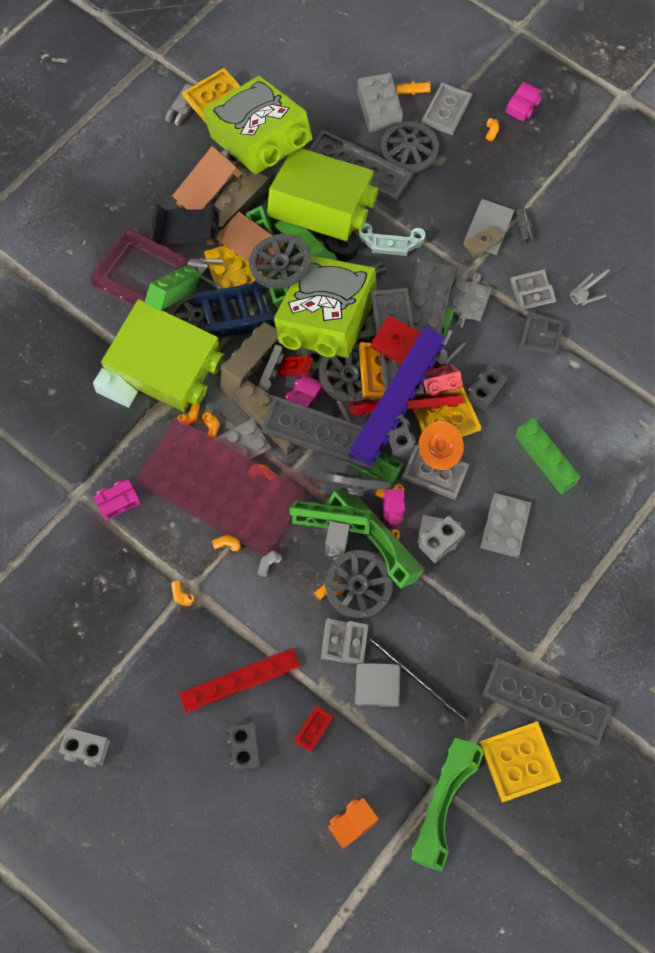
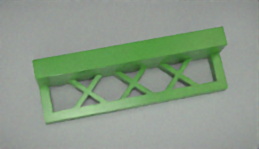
M380 451L381 453L376 462H373L371 471L349 464L372 478L378 479L380 477L382 480H389L391 482L390 488L405 466L404 463Z
M294 500L290 506L289 515H292V524L328 529L330 521H338L350 524L349 532L369 534L371 510ZM297 516H303V517H308V518H307V519H299V518H297ZM318 519H324V520H326V521H325V522H321V521H319ZM356 524L365 525V528L358 527Z

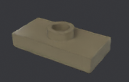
M492 225L464 241V246L473 257H476L502 242L503 237Z

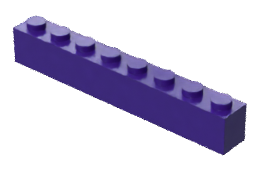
M427 326L424 327L352 445L349 455L368 466L372 460L376 462L381 453L379 448L381 445L385 446L390 438L388 433L391 429L395 430L400 422L397 418L400 414L404 415L409 405L406 403L409 398L413 400L418 390L416 387L418 383L422 385L426 379L427 374L425 372L427 368L431 370L435 364L436 359L434 357L436 353L440 355L445 345L442 343L445 337Z

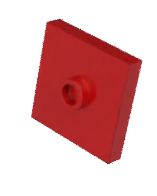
M388 315L370 344V348L402 365L421 333Z

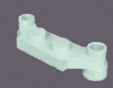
M365 223L362 230L358 229V236L360 242L365 243L372 249V253L407 256L408 252L422 246L425 240V231L421 228H415L412 230L410 237L373 234L372 226Z

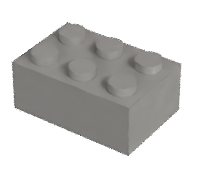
M391 73L358 78L357 93L368 132L386 130L402 122L403 113Z

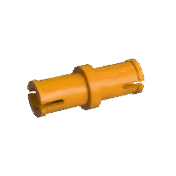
M411 81V83L396 84L397 95L430 93V82L415 83V81Z

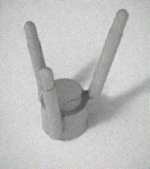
M191 258L187 265L203 273L208 267L205 263H223L224 260ZM200 274L201 280L217 289H222L219 285Z
M605 270L585 285L594 276L591 273L571 291V300L576 305L581 303L584 306L587 303L605 298L606 294L587 299L589 296L587 289L603 278L610 270Z
M452 330L448 331L442 344H447ZM466 342L459 345L448 357L444 349L440 355L436 353L434 365L437 367H441L443 364L447 365L466 345Z

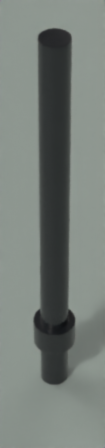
M374 636L370 640L372 645L396 665H400V668L440 701L444 705L443 708L448 712L451 711L464 722L468 715L456 705L457 703L452 698H447L377 637Z

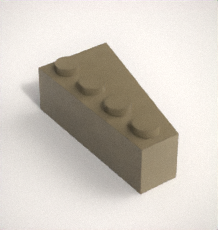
M240 165L237 166L243 173L239 178L234 174L231 176L214 204L221 211L217 234L238 212L245 216L249 209L261 200L260 198L263 194L269 192V177L262 174L255 175L249 169Z
M265 322L260 327H256L251 337L246 338L239 350L236 349L231 358L222 364L220 368L222 371L220 391L236 400L235 393L245 380L250 382L254 373L258 375L264 365V361L267 362L270 359L275 345L281 344L278 340L277 330Z
M245 380L235 393L236 404L251 419L253 418L262 429L274 397ZM270 436L272 441L276 445L278 444L287 456L295 446L293 443Z

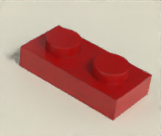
M309 355L284 357L277 374L281 377L306 376L313 359Z
M316 706L294 739V743L312 753L333 720V716Z

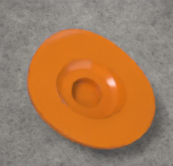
M438 421L430 424L423 430L419 438L420 455L424 462L434 469L446 470L452 468L462 457L464 449L462 436L458 429L448 422Z

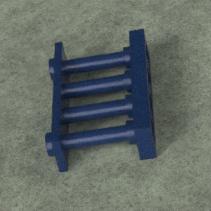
M254 281L250 284L196 293L194 305H202L208 325L204 326V331L222 338L253 332L256 327H260L264 322L272 327H276L274 321L276 312H267L262 296L265 293L266 287ZM255 295L260 315H250L245 297ZM238 299L243 318H232L227 300ZM220 302L225 322L216 323L214 321L209 303Z

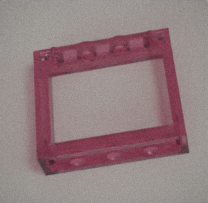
M125 228L90 275L93 286L134 307L138 299L145 302L146 297L106 277L129 244L175 266L176 268L173 271L187 265V260L180 253H174L168 247L155 243L151 238H145L137 231L133 232Z

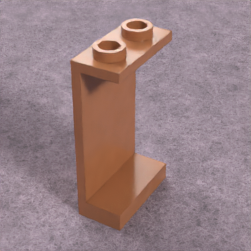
M212 146L172 196L177 200L176 204L183 210L185 208L187 210L205 209L206 204L213 200L233 174L239 178L243 172Z
M238 212L218 232L216 240L220 247H228L249 263L250 254L255 246L273 235ZM279 243L280 253L284 254L286 246L284 243ZM273 245L263 251L271 257L275 256ZM261 257L257 260V265L270 264ZM258 271V272H259L262 276L266 277V276H267L270 272H272V271Z

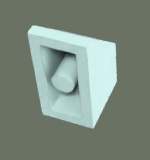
M103 368L93 382L96 393L128 408L138 393L119 375Z

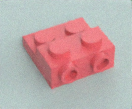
M453 364L436 367L433 370L428 369L425 372L427 377L423 382L425 394L430 396L437 395L443 390L454 391L458 387L463 386L460 371Z

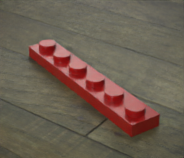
M461 393L414 397L413 400L409 398L406 404L409 405L408 408L411 411L421 410V407L438 409L440 405L458 407L459 404L464 403V398ZM380 400L349 403L350 414L363 416L366 412H373Z
M293 648L183 691L179 693V696L187 714L299 669L300 664Z

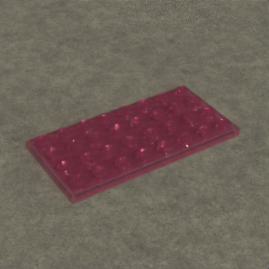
M177 418L173 419L135 481L139 486L225 535L238 538L241 544L262 556H266L272 551L292 517L289 513L293 501H301L306 493L305 489Z

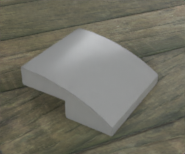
M545 269L509 279L521 311L556 302L552 284L549 285Z
M328 618L325 623L320 659L349 664H363L368 625Z
M357 664L355 704L357 706H399L400 665Z

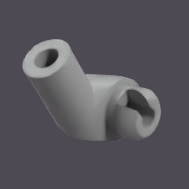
M271 551L262 557L257 574L266 577L269 566L273 562L276 564L280 563L282 555L277 553V551Z

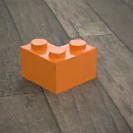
M355 798L347 805L344 815L337 814L329 821L331 825L328 826V829L342 849H345L376 825L379 820L364 798L361 800Z

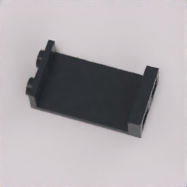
M156 204L155 211L153 212L150 238L157 244L215 245L221 211L214 204H206V209L165 210L162 206Z

